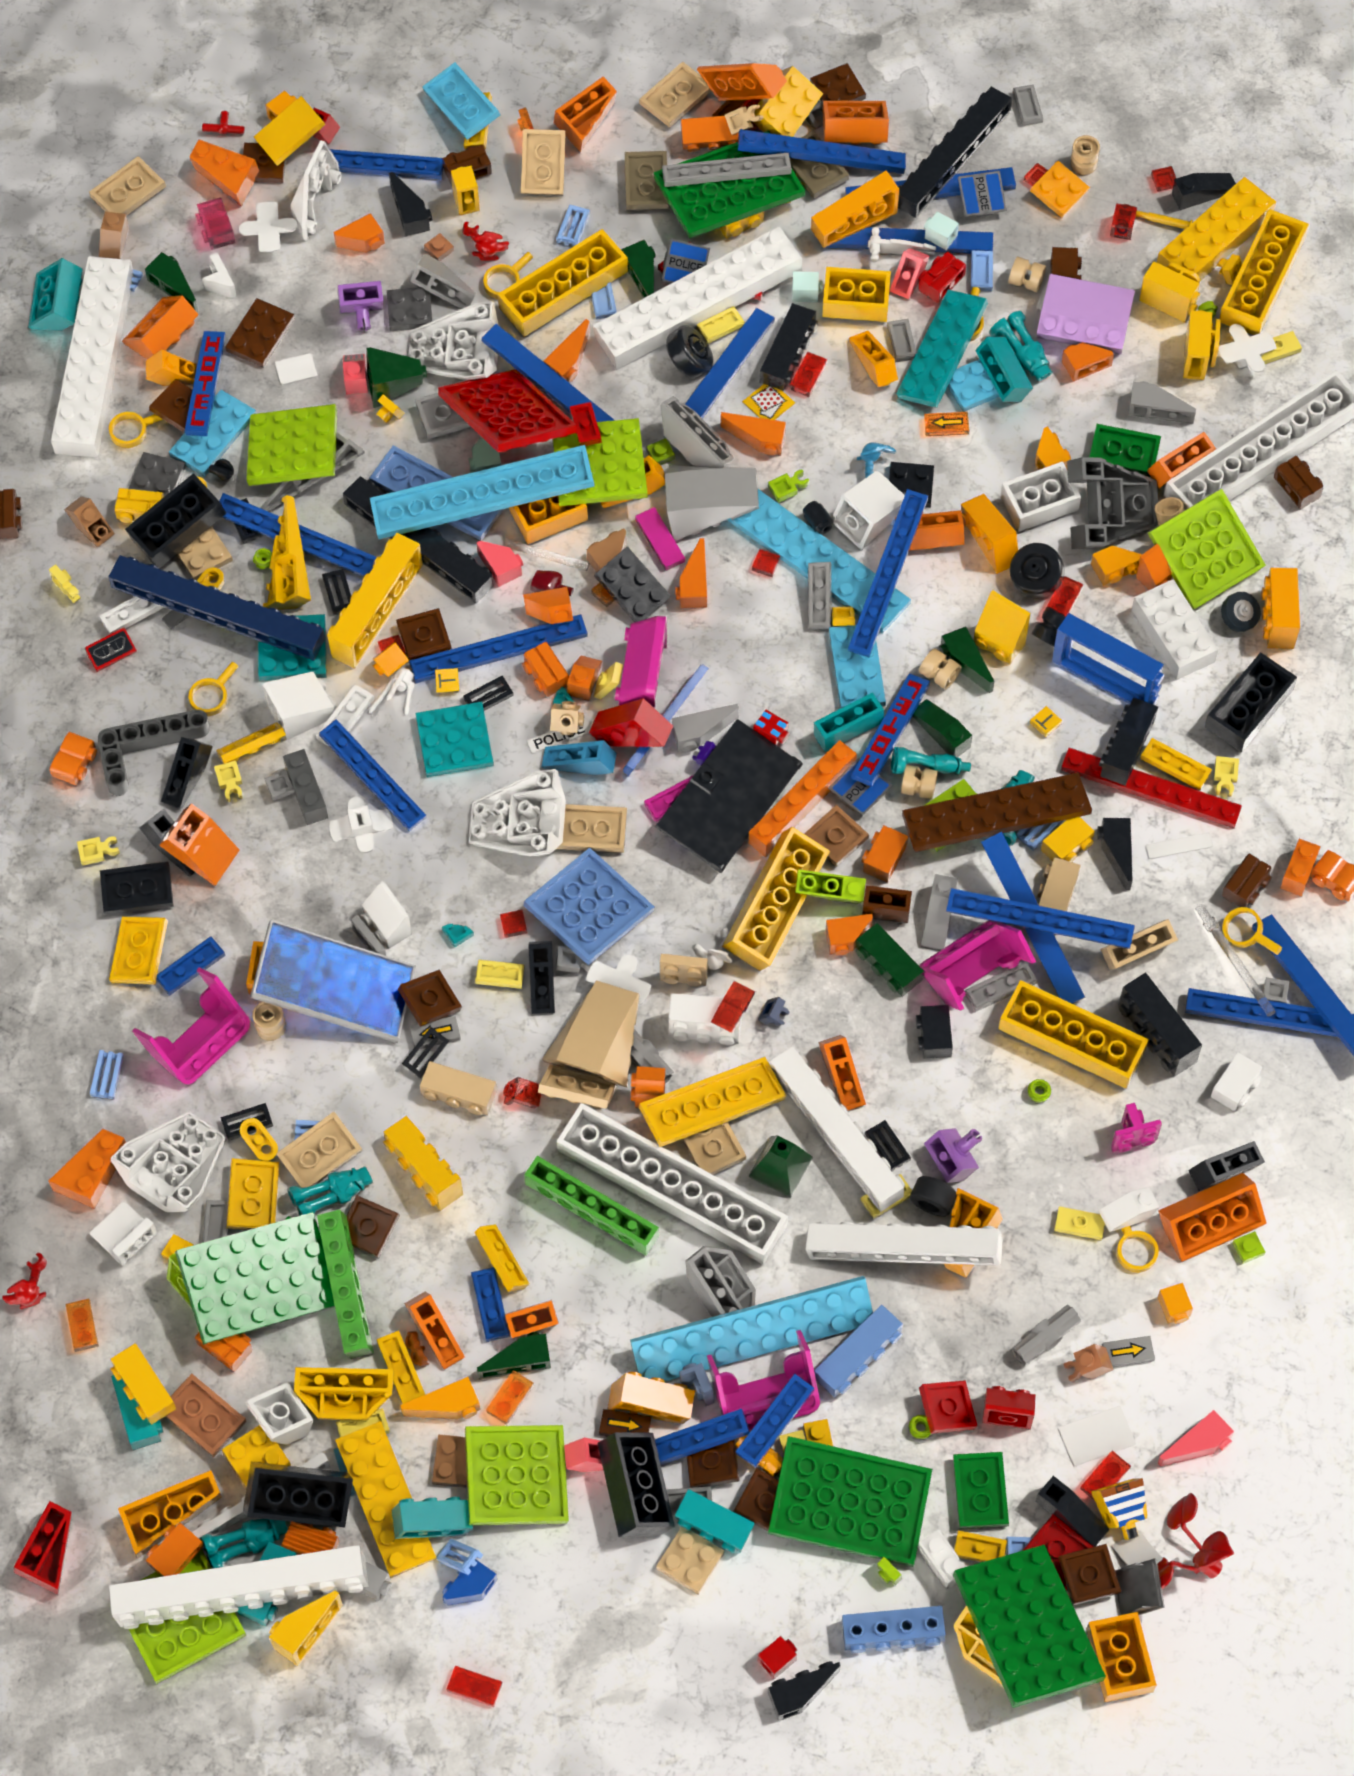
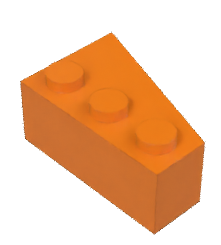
M604 76L555 110L553 123L559 130L566 131L565 136L580 153L615 104L617 91Z
M198 139L189 156L194 169L212 184L217 185L227 196L232 197L242 207L259 172L255 159Z
M102 1129L48 1180L52 1191L95 1209L116 1171L115 1166L111 1162V1157L126 1143L124 1137Z

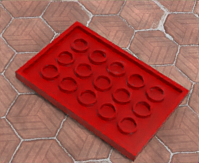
M516 369L492 374L487 378L467 380L438 387V395L497 452H507L509 449L527 447L529 444L547 442L550 439L563 438L577 433V425Z

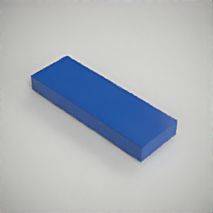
M210 936L157 974L156 981L170 996L197 977L199 973L196 970L199 967L204 970L208 969L226 956L225 952Z
M495 1268L471 1272L486 1342L510 1337Z

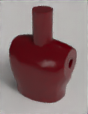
M537 570L530 586L531 592L563 587L568 588L569 596H572L574 588L562 585L563 576L556 571Z

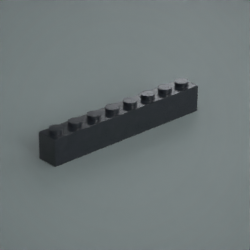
M992 86L986 93L983 92L978 102L974 106L971 105L966 115L956 122L952 131L945 134L942 142L934 146L927 159L924 158L920 162L918 169L915 172H911L907 181L898 187V209L917 218L1011 112L1012 97Z
M360 476L343 492L344 504L375 527L370 498L388 493L381 492L371 480H365ZM428 527L401 534L420 544L422 563L474 603L477 604L494 586L493 574L487 567L478 565L471 555L462 553L455 543L445 540L436 529L432 530Z

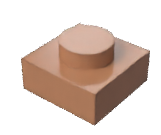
M439 233L424 244V250L431 257L442 261L454 252V246Z

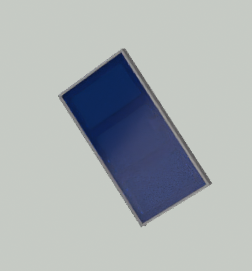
M271 919L268 923L250 998L398 1043L407 1004L399 993L398 987L400 984L413 980L416 965Z

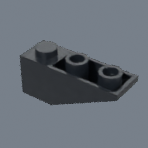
M1054 1475L1037 1495L1036 1503L1051 1515H1056L1093 1547L1097 1546L1110 1530L1069 1487Z
M832 1661L819 1665L818 1670L812 1672L803 1670L795 1674L796 1678L787 1681L785 1678L772 1682V1686L768 1687V1695L778 1721L801 1714L840 1672V1662L833 1664Z

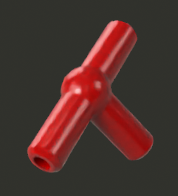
M222 111L220 114V124L203 123L202 131L215 132L222 135L227 133L244 134L245 127L228 125L229 112Z

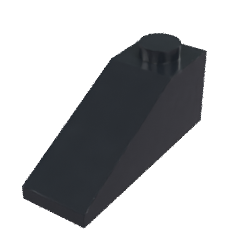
M390 172V187L405 236L430 231L429 222L433 221L430 209H426L424 201L393 172Z
M1192 173L1174 179L1172 196L1179 210H1183L1221 198L1236 183L1231 173Z
M181 737L161 802L179 809L183 808L207 766L212 745Z
M163 809L145 822L139 829L156 849L190 877L195 871L159 846L175 823L165 809Z
M1103 818L1102 825L1097 827V840H1101V848L1125 890H1131L1133 881L1131 818Z
M552 941L529 942L531 1013H555Z
M1255 1141L1208 1158L1188 1171L1198 1191H1202L1265 1163Z

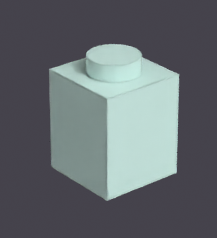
M936 212L933 218L929 217L924 225V229H926L925 239L947 250L958 236L959 223Z
M793 271L792 302H818V294L823 293V281H819V272Z

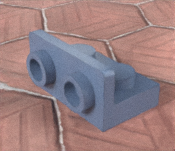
M691 1363L684 1366L682 1371L679 1372L681 1384L687 1385L688 1388L694 1386L693 1388L698 1400L703 1399L705 1406L715 1403L713 1389L702 1363L697 1365L696 1363Z

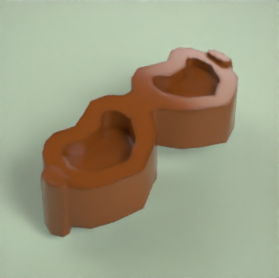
M417 1331L408 1332L405 1345L408 1349H411V1361L419 1366L429 1365L428 1358L423 1352L425 1346H420Z

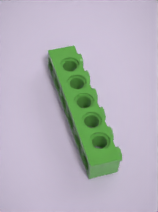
M536 1156L524 1174L525 1185L645 1256L648 1255L659 1238L658 1226L539 1156Z
M340 1209L317 1215L344 1354L350 1359L374 1354L347 1216Z

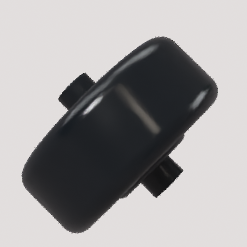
M683 325L668 335L666 339L667 352L673 364L682 374L689 378H698L712 368L713 354L711 348L696 329Z
M1030 543L1023 546L1015 553L1010 563L1012 582L1022 594L1031 598H1043L1051 595L1060 587L1064 579L1065 567L1062 558L1054 548L1044 543Z

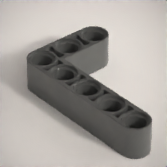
M192 710L106 728L99 732L98 744L109 792L114 796H122L129 789L123 754L179 743L181 737L190 739L205 737L210 731L206 713L202 710ZM197 722H203L199 726L194 725ZM174 727H181L178 730H172ZM158 731L157 734L150 735L151 732ZM130 736H136V737H135L134 739H132V740H128V739H127V738H129ZM107 741H114L111 744H105ZM117 760L115 764H109V762ZM116 780H121L118 784H112Z

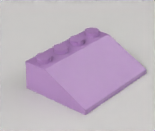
M1050 274L1040 315L1037 338L1072 345L1084 342L1110 350L1113 353L1122 354L1135 290Z

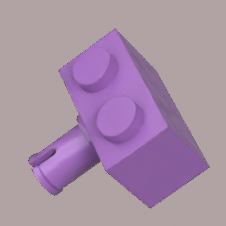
M381 281L338 285L337 293L340 313L355 312L357 330L363 331V322L365 331L370 330L369 311L383 309Z
M956 1128L937 1131L924 1143L947 1183L964 1181L979 1168L970 1153V1150L982 1141V1136L975 1138L980 1134L977 1130L971 1129L961 1138Z

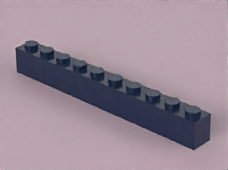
M120 555L108 576L111 588L315 661L325 641L324 628L317 623H307L297 616L282 614L275 608L268 609L255 601L243 600L236 594L221 592L214 586L207 587L194 579L182 578L175 572L160 570L153 564H143L133 557Z

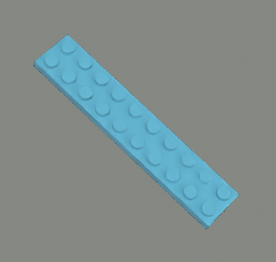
M585 445L372 497L370 502L377 536L379 539L395 536L396 533L404 534L594 487L595 485Z
M759 489V509L733 520L731 518L727 519L728 522L807 579L808 563L831 562L832 597L845 607H853L855 614L860 617L875 577L873 571L819 532H815L812 527ZM896 588L880 628L882 634L911 604V599Z
M864 1276L630 1339L638 1373L642 1374L644 1378L656 1377L668 1381L680 1377L679 1372L682 1371V1368L691 1363H696V1365L702 1363L704 1370H708L707 1355H712L716 1367L799 1345L796 1334L798 1330H801L806 1342L857 1329L873 1313L866 1279Z

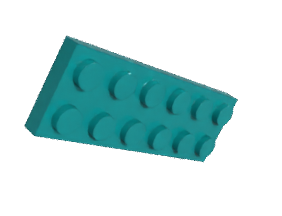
M947 290L896 393L899 399L938 407L988 305L987 298Z

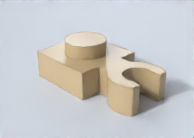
M751 105L748 109L741 107L725 114L731 135L738 134L740 129L747 130L753 127L751 121H761L764 118L763 115L756 117L754 111L760 108V105Z

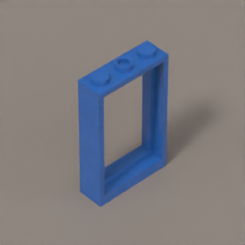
M1070 613L1067 614L1057 629L1052 657L1053 663L1129 704L1133 697L1153 705L1157 703L1160 696L1158 693L1162 687L1160 683L1165 675L1162 673L1163 663ZM1073 641L1147 680L1146 687L1072 648Z

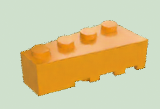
M886 170L812 216L811 230L822 247L825 248L897 214L899 188Z
M210 1470L118 1508L137 1558L148 1552L155 1544L162 1542L165 1539L164 1534L172 1525L175 1527L179 1523L185 1525L221 1499L222 1495Z

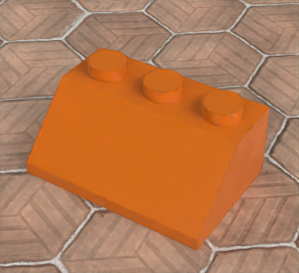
M823 101V135L825 142L851 143L855 145L860 143L876 145L888 143L889 117L886 101Z
M183 295L162 297L122 342L144 358L149 359L160 350L167 351L170 345L177 343L181 338V333L194 325V319L199 314Z

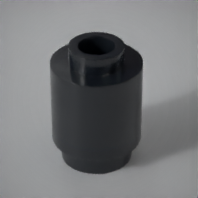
M812 501L803 508L804 518L815 532L825 534L832 529L834 520L821 503Z

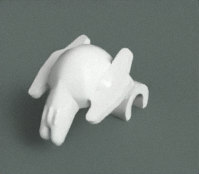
M728 928L720 931L722 942L717 950L709 949L707 952L698 943L692 946L696 954L695 957L708 959V969L717 970L721 969L725 962L732 963L727 950L722 947L729 934Z

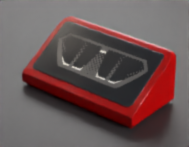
M121 628L85 647L86 654L97 672L137 652L125 628Z

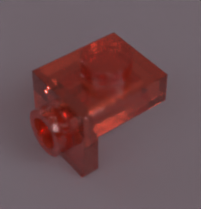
M521 1077L509 1081L503 1090V1095L505 1096L504 1104L510 1105L515 1102L533 1109L538 1108L541 1099V1093H538L539 1084Z

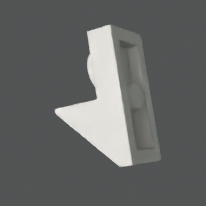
M218 253L209 255L211 264L208 267L211 275L202 279L204 289L208 292L230 298L237 297L234 283Z

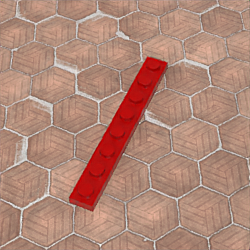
M1070 747L1068 748L1061 771L1070 774L1079 773V776L1231 828L1236 826L1242 809L1240 804L1133 769L1126 786L1100 777L1102 767L1099 766L1100 757Z

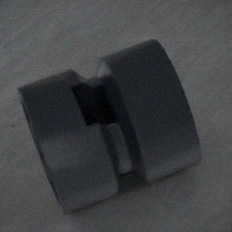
M1047 606L1042 614L1043 623H1037L1031 634L1054 647L1057 629L1066 616Z

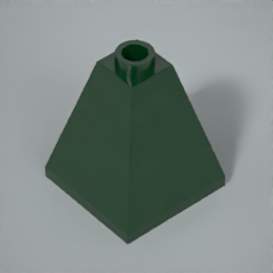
M371 347L366 348V372L373 408L382 406L378 399L383 394L388 399L393 400L423 384V378H427L426 366L421 365L420 359Z
M778 1135L770 1136L749 1177L791 1198L813 1156L796 1144Z

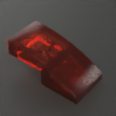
M734 981L721 1001L711 1023L733 1033L756 991Z

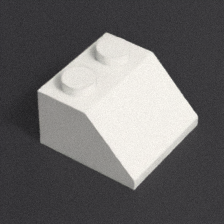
M382 881L362 904L363 914L361 916L368 927L372 925L375 930L374 935L381 944L385 943L389 949L412 935L409 915L385 882Z
M288 1382L246 1401L245 1404L271 1442L288 1445L309 1434L313 1418Z

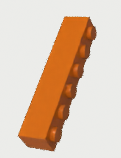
M839 740L749 831V844L764 857H767L772 852L781 833L791 827L795 828L830 793L828 788L856 761L857 753Z

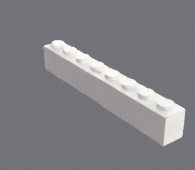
M791 1047L770 1061V1066L775 1076L877 1209L882 1212L904 1197L905 1184L899 1175H894L891 1172V1166L886 1158H880L874 1143L870 1139L866 1140L862 1135L863 1131L856 1121L852 1122L848 1117L849 1113L843 1104L839 1105L836 1102L831 1088L828 1086L825 1088L821 1083L822 1079L815 1069H810L805 1055L802 1052L798 1053L794 1047Z
M819 1221L817 1223H809L806 1252L810 1260L1000 1265L1003 1238L1000 1230L992 1226L972 1228L967 1225H961L956 1228L946 1225L925 1227L921 1224L900 1226L895 1223H890L886 1226L874 1223L854 1225L850 1222L830 1224L825 1221Z

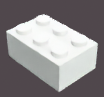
M1063 461L1002 483L1000 496L1018 532L1078 511L1081 496L1075 484L1068 483V471Z
M671 993L669 1037L677 1041L692 1039L700 1043L714 1041L720 1042L723 1045L739 1044L742 1000Z

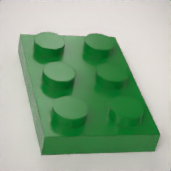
M1096 424L1090 457L1103 458L1106 462L1120 465L1128 471L1151 477L1147 470L1156 463L1161 436Z
M1003 1452L953 1454L959 1529L1009 1526Z

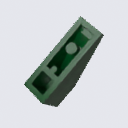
M642 240L621 249L628 257V273L642 297L645 298L653 294L654 258H656L653 247L648 246L646 241Z
M161 252L145 268L147 281L169 296L183 295L194 310L198 312L196 299L178 261L173 256H167Z
M965 626L942 635L939 651L946 655L947 660L952 659L960 664L962 667L960 672L988 693L993 692L995 681L967 627Z
M928 699L918 705L912 717L947 754L959 757L971 748L973 735L958 719Z
M528 1333L525 1337L519 1338L478 1366L479 1380L550 1369L546 1333Z

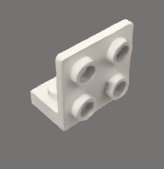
M125 1201L117 1206L90 1232L91 1237L122 1266L157 1234L154 1223L148 1218L144 1220Z

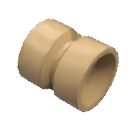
M1083 135L1075 139L1070 160V166L1075 173L1088 175L1096 170L1100 152V144L1096 138L1090 135Z
M1017 256L1012 266L1008 283L1018 287L1025 285L1026 289L1038 292L1045 275L1046 265L1036 262L1030 264L1029 260ZM1029 270L1032 271L1030 280L1026 279Z
M1168 497L1155 505L1158 526L1185 511L1183 502L1179 498Z
M934 648L923 660L919 673L928 679L934 678V683L946 690L954 683L962 667L952 659L946 660V655Z
M906 765L901 794L914 796L918 793L921 798L932 800L938 771L927 768L920 771V768L917 766Z
M260 1002L255 1006L253 1021L257 1034L267 1041L279 1039L286 1030L282 1008L266 1002Z

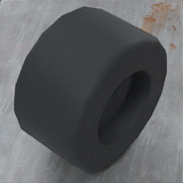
M929 1176L919 1177L910 1194V1200L918 1208L932 1215L942 1217L949 1215L957 1197L956 1191L950 1185Z

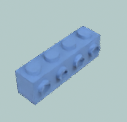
M880 1305L814 1370L816 1381L834 1398L839 1393L843 1395L851 1387V1381L856 1376L860 1378L869 1369L867 1365L873 1359L878 1361L886 1352L885 1348L890 1343L892 1345L901 1338L903 1335L901 1333L903 1323L883 1305Z
M942 1606L842 1615L841 1620L845 1651L851 1650V1653H862L867 1648H876V1651H886L891 1649L890 1646L899 1645L903 1649H908L921 1643H925L926 1646H937L942 1641H945L946 1636Z

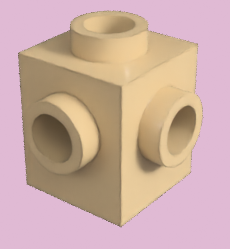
M564 701L562 704L554 703L551 708L550 731H559L562 735H574V733H577L580 726H584V713H581V705H575V702Z

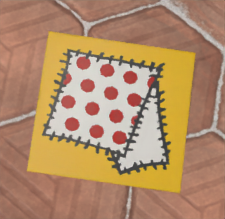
M766 384L760 386L742 401L758 417L776 420L795 404L782 390Z

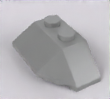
M674 396L660 405L664 436L694 467L722 468L734 459L724 440L693 409L679 402Z
M703 1246L685 1261L687 1279L711 1317L755 1305L756 1289L731 1250Z

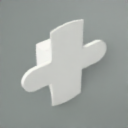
M277 202L257 203V221L241 223L239 232L244 236L258 235L260 252L280 250V233L294 232L298 227L297 221L293 218L279 219Z
M1239 324L1231 325L1229 334L1234 342L1219 346L1218 352L1226 364L1236 362L1239 369L1249 366L1253 372H1262L1265 368V363L1261 356L1266 352L1277 349L1273 338L1268 332L1249 337L1243 326Z
M353 797L348 801L346 816L329 821V831L334 842L355 837L357 848L362 853H369L373 850L374 841L372 833L393 829V820L388 809L370 810L367 805L365 806L364 800L360 797Z
M633 955L623 956L616 969L595 961L586 977V981L593 984L597 980L639 993L640 1005L646 1000L651 989V984L632 976L638 964L637 959Z

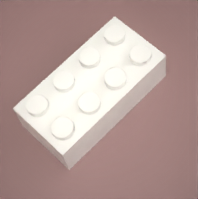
M1174 579L1134 597L1133 613L1176 680L1215 663L1218 648Z

